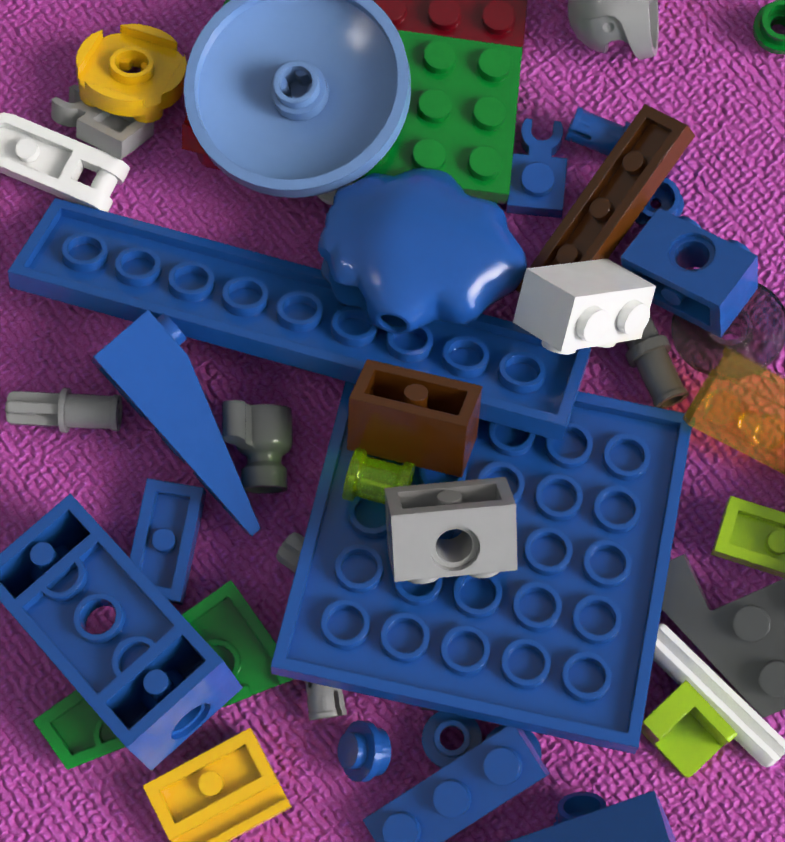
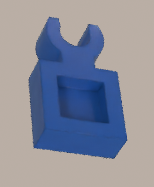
M526 118L521 128L520 142L523 150L528 155L513 153L510 192L506 213L562 218L568 158L552 157L561 147L563 137L561 121H554L552 136L549 139L538 140L532 135V119Z

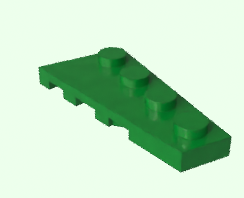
M232 580L182 614L222 658L243 687L221 708L294 680L271 673V663L276 643ZM77 690L33 720L67 770L125 747Z

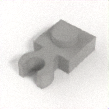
M78 85L69 87V102L58 97L52 99L51 118L56 123L67 127H76V138L120 160L154 135V122H138L133 117L110 114L97 107H90L84 104L80 99Z

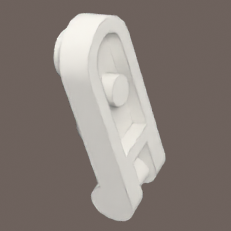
M5 112L0 113V173L69 202L109 212L113 204L110 196L116 184H123L130 171V167L124 161L17 115ZM84 168L97 173L90 186L78 182Z

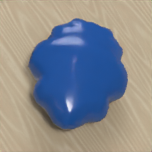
M427 168L411 169L396 176L372 173L352 185L338 189L334 196L333 205L326 214L325 227L321 232L318 243V252L324 259L321 273L323 278L331 285L336 300L343 306L362 309L367 319L374 326L395 334L407 333L434 321L464 325L476 320L490 305L516 290L524 279L527 268L526 255L509 231L505 213L498 204L466 194L451 175L444 171Z

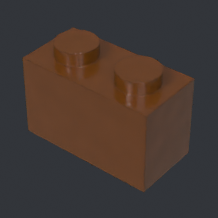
M367 359L349 397L347 450L462 478L477 438L483 386Z

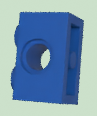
M658 208L621 255V265L623 268L656 286L652 303L720 338L758 289V255L753 254L744 244L736 240H724L702 229L691 218L685 216L677 217ZM698 267L699 269L688 270L687 268Z

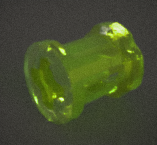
M357 447L348 467L342 498L352 502L356 497L385 505L384 488L412 485L415 463L406 461L401 466L368 457L365 449Z

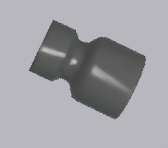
M240 400L222 402L223 440L229 444L236 445L239 453L247 458V464L241 469V482L245 492L273 494L287 491V468L282 464L281 459L291 450L293 445L292 409L287 406L274 404L250 405Z

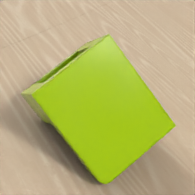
M687 680L679 685L643 720L641 733L684 778L693 776L721 747L729 744L738 735Z

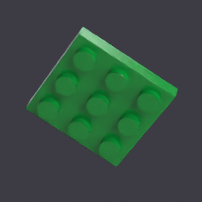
M397 30L404 44L411 74V98L406 120L399 136L386 155L370 171L352 183L372 173L396 176L411 169H435L451 175L464 192L470 196L499 204H506L510 192L523 47Z

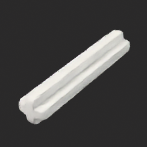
M660 623L653 660L678 685L687 680L736 731L738 735L734 739L762 766L770 767L774 765L785 754V739L668 626Z

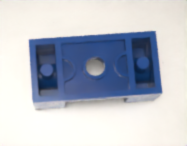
M71 493L0 553V602L125 747L151 771L243 688L222 658ZM103 606L115 608V622L108 631L102 634H90L87 632V619L95 609Z

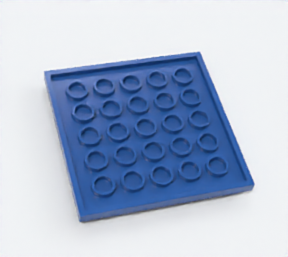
M345 381L274 651L271 673L635 754L639 748L694 415L579 391L563 442L479 419L477 438L461 478L347 450L349 397L355 384ZM506 477L516 503L518 570L499 572L497 575L489 578H474L469 575L442 577L427 584H414L408 581L394 582L388 555L384 488ZM448 530L439 538L452 539L461 534L463 530Z

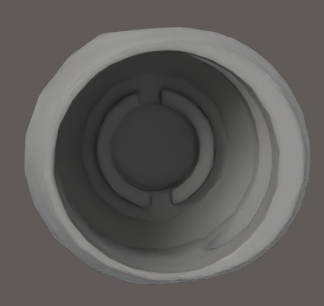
M568 0L570 26L576 37L588 48L607 54L609 42L621 40L630 45L631 50L639 60L657 55L659 38L658 0Z

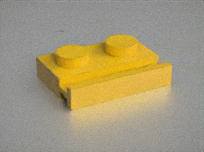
M248 728L143 785L157 817L171 842H230L292 808L252 728Z

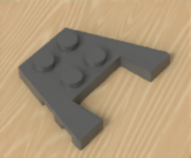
M686 554L670 560L662 610L762 718L784 710L785 578L716 609H711Z

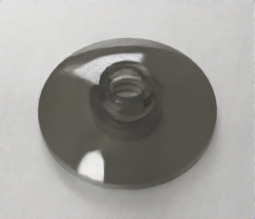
M758 283L756 292L723 334V336L734 334L739 338L733 340L722 339L673 314L671 323L673 343L681 358L699 372L719 378H738L751 375L767 367L781 353L785 345V308L771 290Z

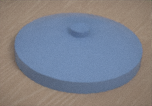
M230 0L213 15L196 39L187 62L184 77V101L188 120L193 133L211 161L224 174L246 188L259 193L286 198L310 197L332 192L352 183L370 171L386 155L399 136L406 120L411 98L410 66L404 44L391 19L373 0Z

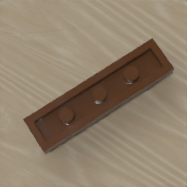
M644 104L529 268L608 259L695 137V134L688 125ZM523 280L516 288V291L519 294L521 291Z

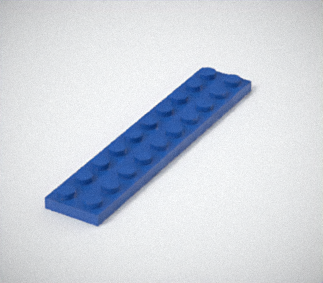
M54 198L8 270L9 286L13 289L132 322L147 310L156 319L162 313H165L178 326L185 337L356 384L366 360L370 359L480 385L483 387L479 419L561 442L564 439L592 348L577 349L575 353L569 355L554 353L542 346L541 339L512 321L486 314H481L476 320L464 325L434 321L407 333H391L374 326L367 319L362 309L341 305L336 300L331 285L323 278L320 269Z

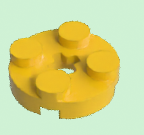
M132 23L120 25V33L110 34L103 37L102 29L87 37L77 51L76 77L79 85L80 99L84 104L90 107H97L110 114L133 117L136 121L142 123L155 122L163 116L164 109L175 104L184 93L186 57L177 51L178 43L171 35L155 27ZM133 66L141 68V72L138 73L123 72L131 70Z

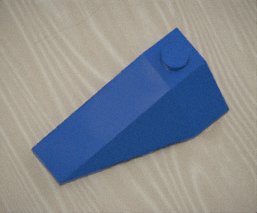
M147 310L94 355L91 361L140 417L149 420L153 424L154 430L161 437L162 441L184 464L187 463L194 471V476L245 533L253 536L261 528L187 353L180 347L187 338L165 313H162L156 319Z

